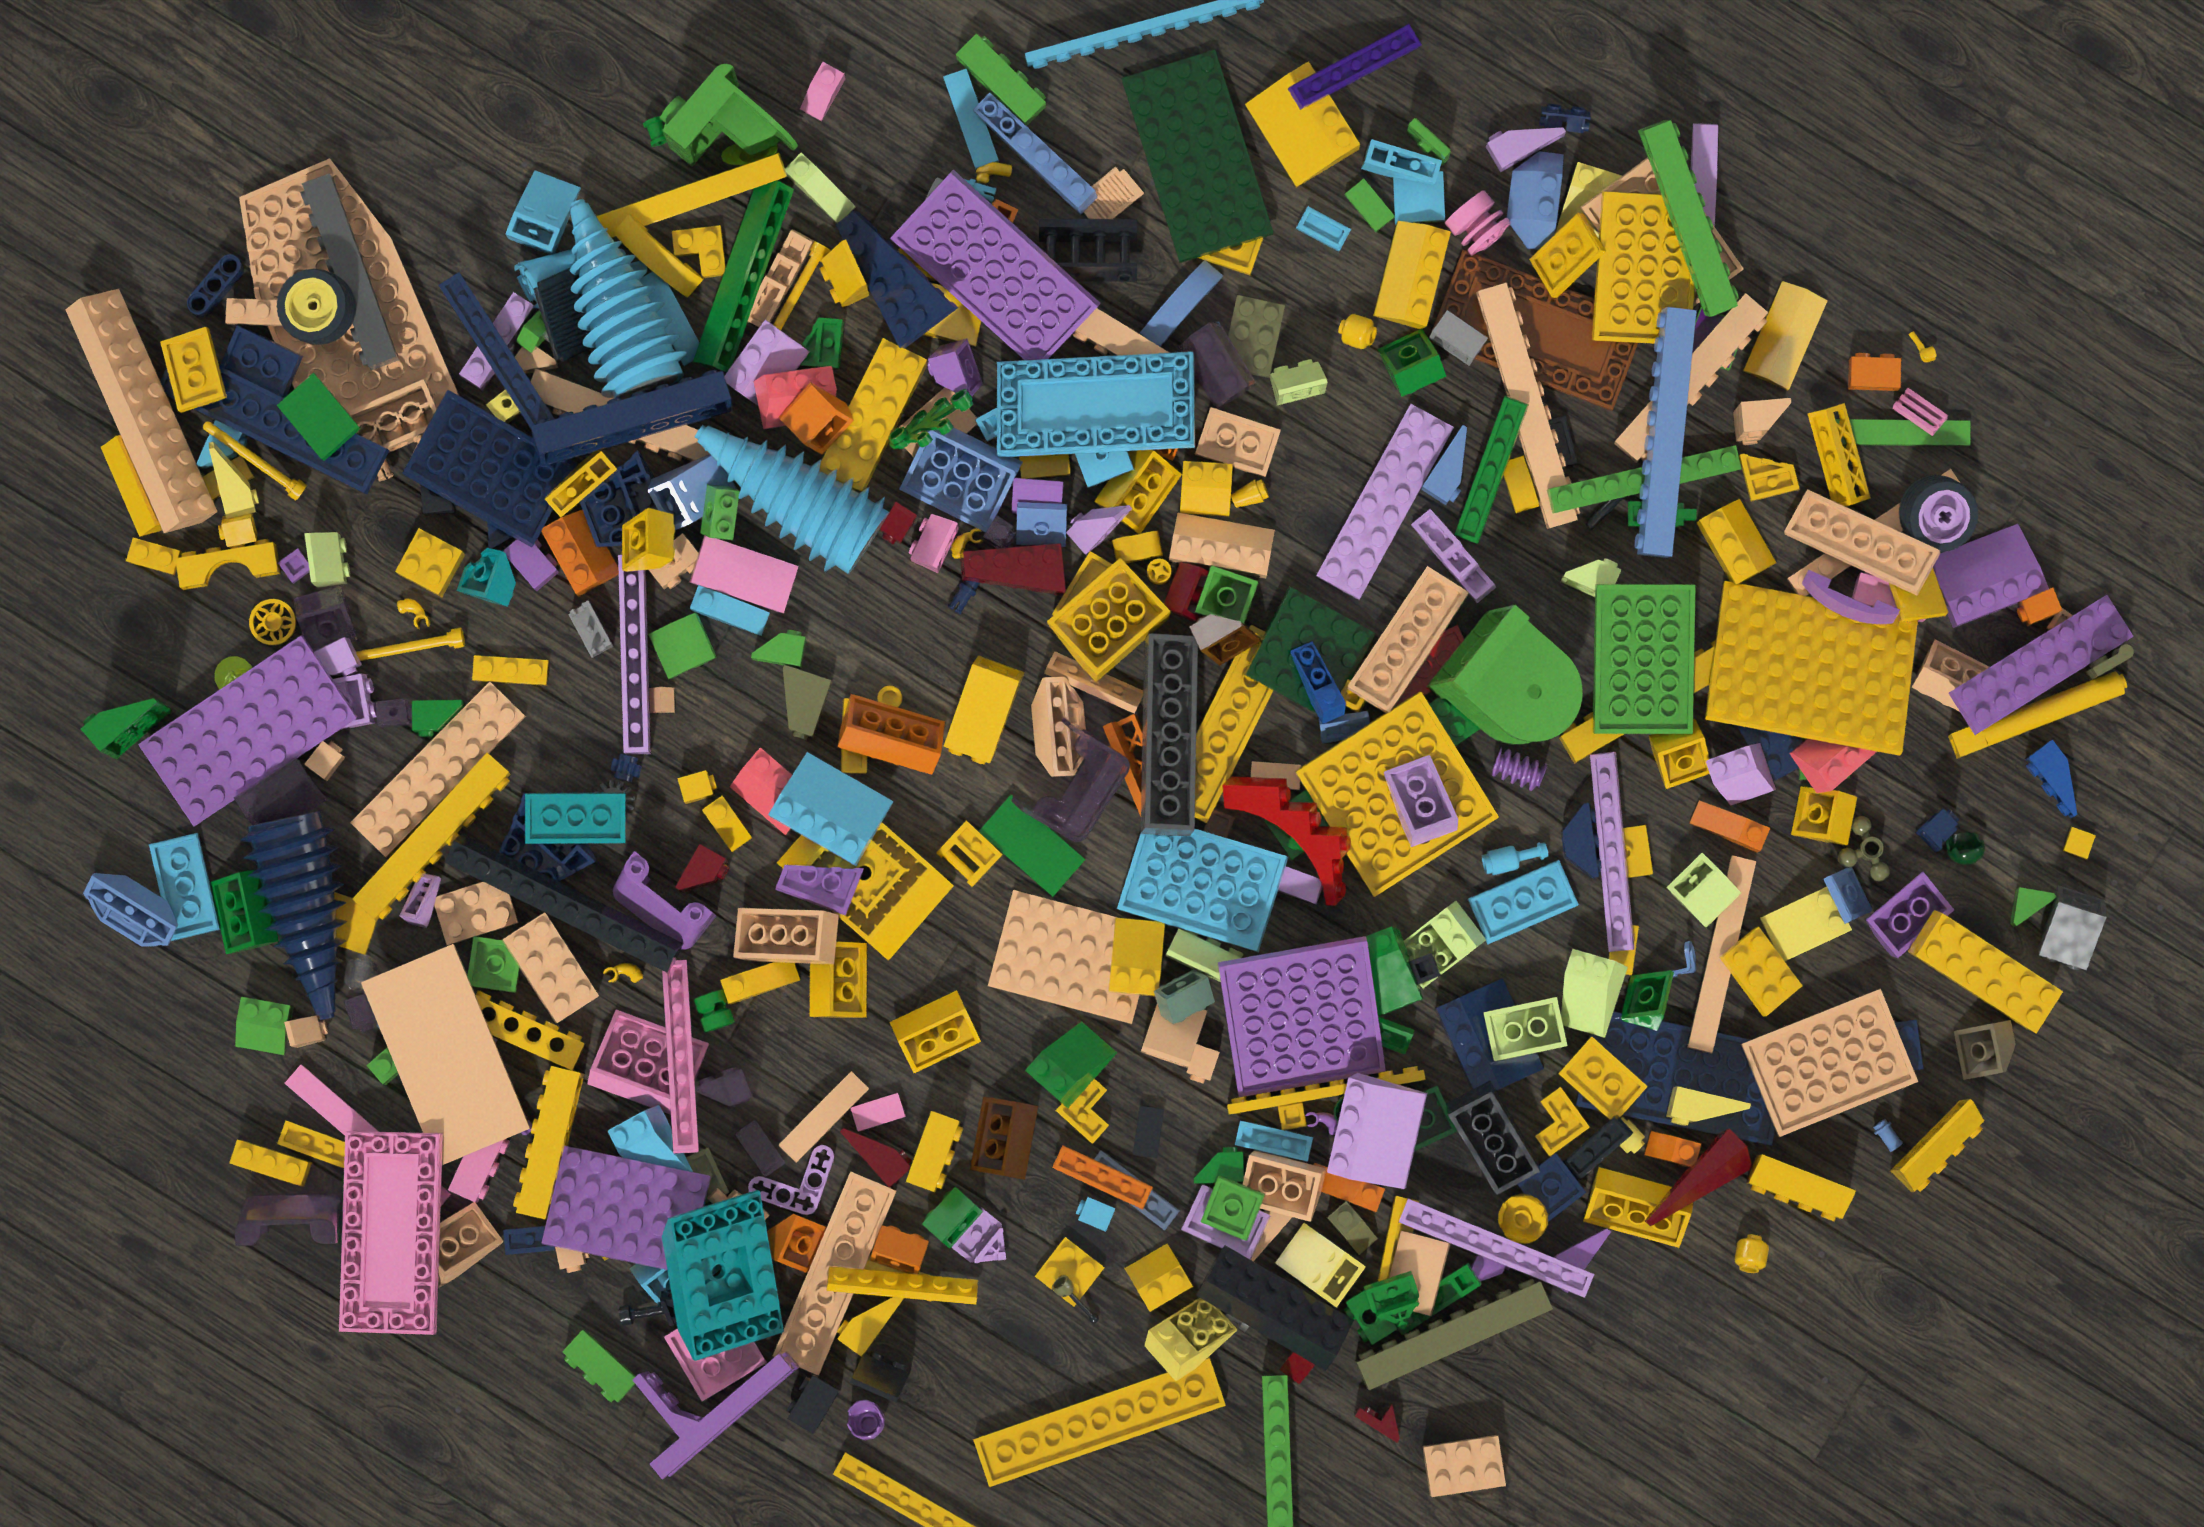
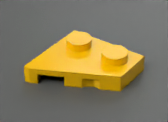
M1747 454L1739 455L1750 501L1799 490L1794 465L1783 462L1778 463L1765 458L1751 457Z

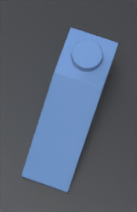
M1462 425L1421 488V490L1444 505H1447L1449 500L1454 503L1461 492L1458 486L1461 483L1467 427Z

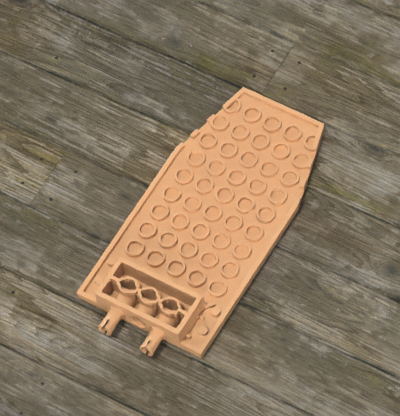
M329 158L239 197L254 284V294L256 299L278 300L277 297L281 287L293 274L306 269H322L329 272L325 260L329 259L327 251H322L317 240V237L321 236L318 227L313 228L309 218V214H312L310 205L305 206L300 192L304 191L302 183L330 173L334 179L399 361L372 371L368 364L363 366L359 356V352L362 351L360 342L355 343L350 329L336 341L315 345L294 338L283 326H268L274 342L303 356L292 382L294 389L312 373H315L361 427L356 434L392 452L410 443H418L447 390L458 396L459 394L391 237ZM385 459L377 474L379 481L386 480L383 469L388 479L394 476Z

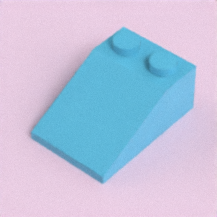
M660 1105L647 1109L608 1130L622 1158L693 1172L684 1153L673 1154L672 1129Z

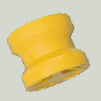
M1159 558L1149 563L1147 577L1150 582L1156 585L1168 582L1171 577V566L1166 560Z

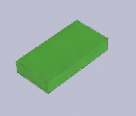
M1362 179L1345 193L1346 198L1375 233L1395 218L1394 214L1365 179Z

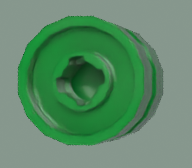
M724 989L694 999L697 1012L703 1015L700 1020L705 1033L735 1023L731 1009L726 1008L728 1001Z

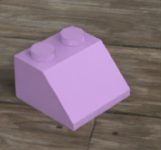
M1760 743L1706 760L1714 786L1730 806L1776 790Z

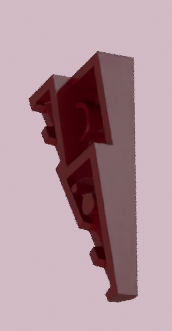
M1730 1128L1720 1132L1695 1164L1683 1173L1645 1219V1222L1649 1226H1653L1749 1171L1753 1166L1747 1146Z

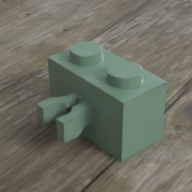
M1196 969L1179 978L1172 979L1171 982L1161 985L1160 988L1154 991L1161 1016L1172 1024L1184 1021L1186 1017L1204 1010L1208 1005L1215 1002L1208 977Z

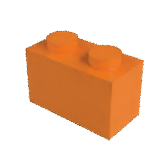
M1856 353L1855 357L1849 359V390L1898 391L1901 388V358H1895L1894 354H1880L1879 358L1870 357L1869 353Z
M882 1225L870 1261L908 1274H918L929 1241L918 1234L910 1235L901 1232L897 1227Z

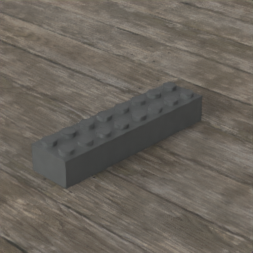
M1148 634L1144 640L1141 834L1190 836L1194 832L1198 644L1194 636Z

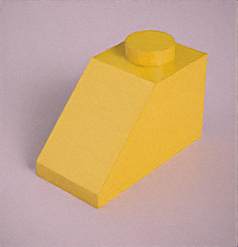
M723 796L702 809L731 852L752 839Z

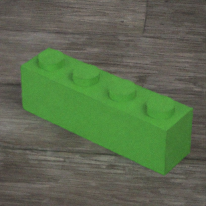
M975 34L956 53V59L996 99L1027 126L1046 108L1045 95L1037 87L1032 89L1027 84L1029 81L1027 77L1019 70L1015 72L1009 66L1011 64L1009 59L1002 53L998 55L992 49L994 45L985 36L980 38Z

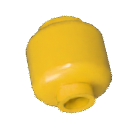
M1351 314L1346 320L1343 319L1341 321L1338 332L1341 334L1344 344L1358 349H1365L1368 345L1371 346L1373 344L1377 328L1374 327L1371 319Z
M1753 1234L1747 1235V1238L1740 1239L1737 1242L1735 1263L1740 1266L1739 1269L1747 1273H1758L1759 1270L1765 1268L1769 1252L1768 1244L1762 1241V1237Z

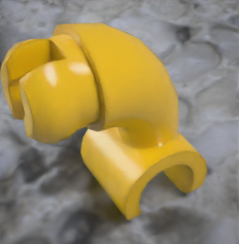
M975 528L958 536L951 544L950 551H952V557L954 559L960 558V554L964 552L965 545L969 541L975 544L982 543L983 540H973V534L975 532H982V530Z
M405 598L397 602L400 613L411 612L416 615L414 625L419 630L418 622L421 619H425L427 626H430V620L426 617L424 609L417 601Z
M631 963L619 964L613 968L609 967L603 972V974L610 970L615 972V977L608 981L612 983L618 980L619 974L627 975L633 983L643 979L641 969Z

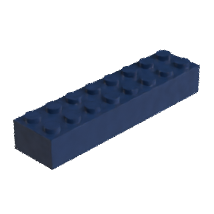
M708 371L702 374L703 377L693 379L692 377L681 379L678 382L679 384L669 386V384L657 386L655 391L645 393V391L635 392L630 398L624 400L614 398L603 406L590 405L579 413L566 412L559 415L558 419L551 421L549 419H542L535 422V425L531 426L541 467L732 412L731 396L723 371Z

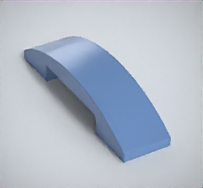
M1204 260L1162 305L1140 334L1161 347L1203 297L1223 278V275Z

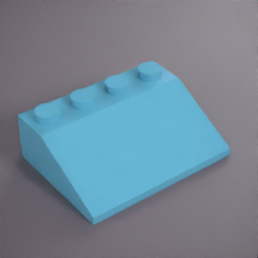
M807 752L768 815L857 866L893 801Z

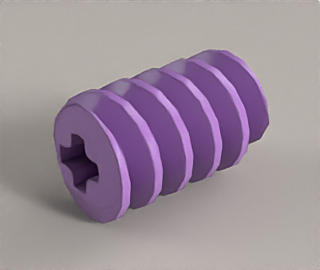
M1501 747L1492 769V776L1495 777L1501 772V780L1503 781L1510 775L1511 784L1520 779L1521 788L1527 782L1529 783V791H1532L1536 786L1539 788L1548 764L1544 763L1539 768V761L1535 760L1529 765L1528 756L1520 761V753L1517 752L1511 758V750L1507 749L1501 754Z

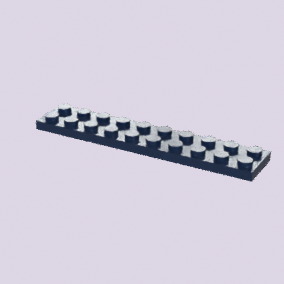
M219 366L227 398L194 408L195 410L352 488L368 494L390 450L355 433L339 449L323 461L277 407V404L284 399L283 397ZM166 368L160 383L166 396L175 400Z

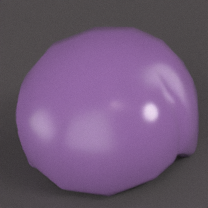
M860 1400L849 1407L847 1426L855 1437L869 1440L874 1439L882 1432L885 1416L876 1403L869 1400Z

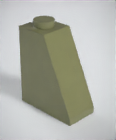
M784 665L783 677L789 730L794 732V737L807 741L808 737L814 738L832 681Z

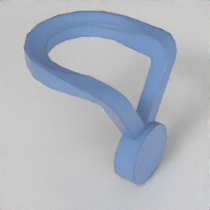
M1686 941L1684 945L1687 968L1673 971V977L1696 971V955L1691 941Z

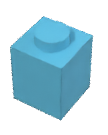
M1088 1197L1086 1201L1081 1200L1076 1214L1080 1215L1079 1221L1106 1232L1115 1208Z

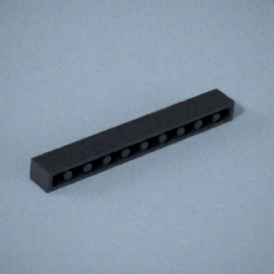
M461 834L453 842L445 860V863L665 972H668L675 964L684 944L464 834Z

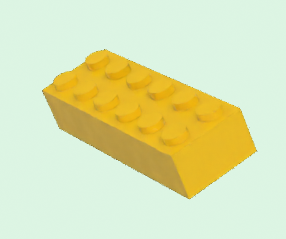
M884 338L882 339L848 407L854 421L827 449L820 464L821 472L828 475L837 469V481L844 484L853 478V490L860 493L866 489L889 443L888 436L896 429L927 367V359L907 349L899 348L898 345Z
M1936 910L1932 912L1908 950L1910 954L2036 1034L2063 993L2062 990Z
M551 1066L550 1071H545L543 1085H546L544 1095L540 1094L537 1103V1109L540 1110L538 1119H534L531 1133L535 1135L533 1143H528L525 1158L529 1160L527 1168H522L519 1182L523 1183L521 1192H517L514 1199L513 1207H517L516 1213L541 1219H547L562 1153L564 1146H568L585 1075L583 1073Z

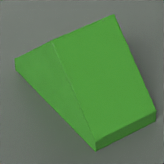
M2021 887L2016 888L2010 924L2013 927L2019 925L2057 898L2054 893Z

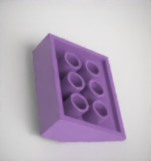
M2018 524L1959 546V548H1955V550L1940 553L1933 566L1953 628L2017 604L2049 589L2041 567Z

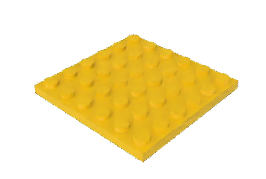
M1422 692L1416 693L1390 712L1380 716L1295 771L1314 803H1317V808L1329 827H1347L1348 836L1351 838V848L1346 854L1373 897L1499 818ZM1430 755L1458 817V828L1454 832L1411 847L1397 814L1384 771Z

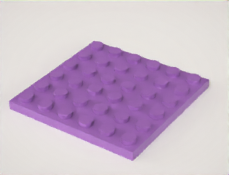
M1366 936L1218 962L1239 1097L1346 1079L1356 1073L1369 1075L1386 1072Z

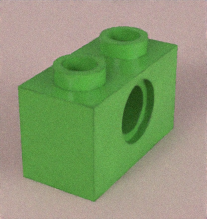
M707 484L701 534L709 538L733 540L740 491L730 486Z

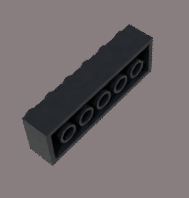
M1224 1245L1215 1258L1196 1296L1325 1371L1336 1358L1354 1322L1352 1318Z

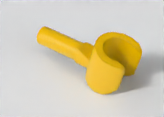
M1911 332L1909 336L1916 344L1921 360L1923 362L1935 360L1936 352L1934 347L1925 348L1915 332Z

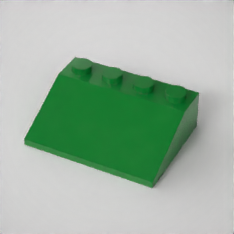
M152 698L99 712L97 715L93 713L83 721L84 726L81 730L100 752L118 759L173 710Z

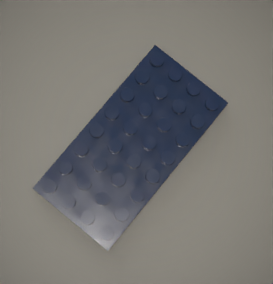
M1613 1012L1605 1038L1593 1034L1589 1035V1038L1593 1037L1648 1086L1626 1110L1623 1116L1716 1135L1730 1128L1741 1140L1772 1146L1775 1127L1741 1044L1750 1041V1039L1717 1033L1713 1052L1710 1054L1687 1048L1691 1027L1661 1022L1657 1031L1621 1020L1622 1013ZM1677 1086L1751 1104L1750 1109L1689 1122L1686 1126L1671 1123L1672 1118L1666 1117L1672 1089ZM1578 1092L1576 1106L1598 1110Z

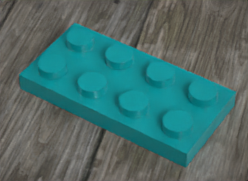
M525 793V844L625 843V793Z

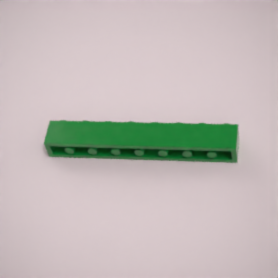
M776 180L756 187L751 195L693 362L710 370L727 373L735 359L794 191L793 188Z

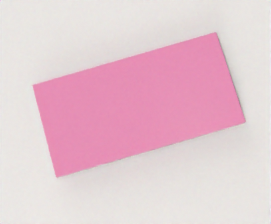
M345 1131L339 1332L437 1334L443 1133Z

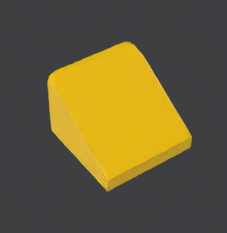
M1348 679L1341 691L1346 707L1354 712H1361L1366 700L1347 689L1351 682Z

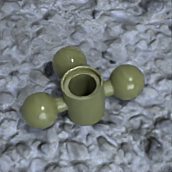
M1858 816L1852 822V830L1855 834L1860 835L1863 841H1861L1857 850L1851 848L1842 849L1838 854V862L1843 867L1850 868L1856 864L1860 857L1871 861V877L1878 882L1885 881L1890 875V869L1887 864L1879 859L1883 853V843L1878 838L1870 836L1871 821L1865 816ZM1867 842H1872L1876 845L1877 852L1875 855L1871 856L1865 852V844Z

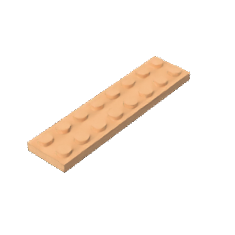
M489 682L350 823L387 858L444 800L486 753L490 754L526 716Z
M850 1172L785 1325L784 1332L774 1351V1357L780 1353L788 1352L800 1368L819 1376L837 1330L854 1294L827 1291L828 1268L832 1266L864 1269L897 1192L896 1190Z

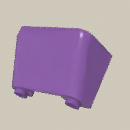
M634 851L626 861L613 887L614 898L650 927L684 943L681 949L691 948L717 915L697 902L688 904L680 913L646 886L651 880L647 876L649 873V862Z

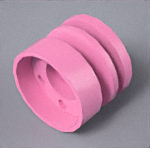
M1485 190L1472 197L1445 222V225L1454 236L1466 231L1467 236L1461 242L1463 246L1472 241L1475 242L1468 249L1471 256L1491 246L1511 224L1508 218L1503 219L1499 223L1496 222L1503 215L1501 210L1491 215L1488 213L1495 202Z

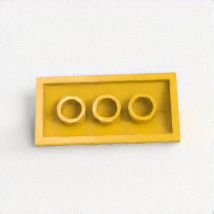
M1782 281L1766 317L1767 323L1762 327L1743 371L1789 390L1827 300L1808 289Z

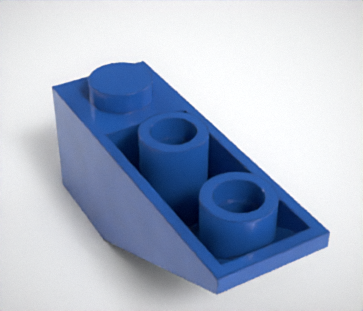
M1313 641L1291 650V656L1321 723L1325 724L1345 715L1346 702Z
M2050 740L2025 759L2028 762L2026 767L2034 777L2038 775L2043 782L2041 787L2050 797L2053 795L2058 801L2056 806L2065 817L2068 815L2072 818L2077 815L2068 759L2056 743Z

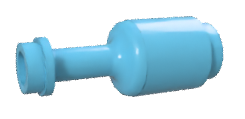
M1539 842L1537 847L1522 851H1516L1514 846H1507L1487 851V854L1482 855V863L1486 874L1492 873V875L1517 870L1520 861L1535 857H1540L1543 860L1545 857H1548V850L1545 842Z

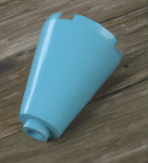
M572 249L520 262L515 265V271L519 269L521 274L517 277L519 284L530 302L533 300L537 302L533 290L535 287H538L537 282L570 268L577 261V255L572 254Z

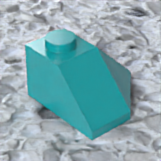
M486 548L476 563L470 562L464 567L457 591L508 607L516 582L506 553Z

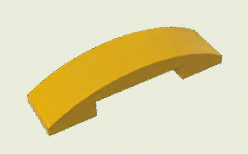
M629 214L613 233L650 270L688 298L704 278L687 263L683 264L647 232V228Z

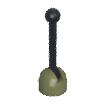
M1066 1275L1056 1279L1052 1285V1290L1060 1297L1069 1296L1089 1316L1091 1323H1097L1099 1320L1098 1315L1093 1314L1073 1294L1074 1285Z

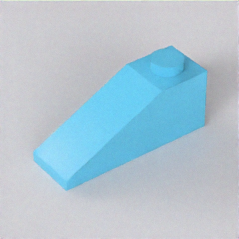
M1371 139L1361 169L1387 177L1435 185L1442 160Z
M700 585L697 587L690 606L693 612L762 636L770 612Z

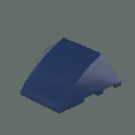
M636 451L628 461L619 466L613 474L580 501L596 547L622 546V525L647 508L658 510L648 492L651 479L655 477L639 451Z
M525 793L523 794L521 804L513 817V823L508 835L505 836L500 848V853L557 881H561L596 861L588 843L525 844Z

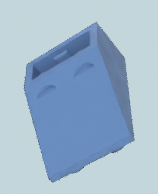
M709 454L651 479L648 492L659 511L674 514L675 530L703 517L707 484L730 486L736 490L738 489L733 481L728 483L729 474L722 466H717V461Z

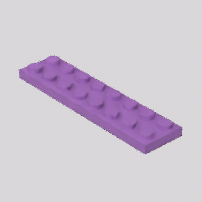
M2105 595L1948 694L1974 735L2129 640L2133 635L2108 595Z

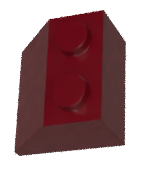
M1180 562L1164 601V605L1170 612L1193 622L1203 617L1195 613L1209 571L1199 566Z
M699 844L675 888L681 892H687L715 884L719 879L724 880L730 869L727 866L729 861Z

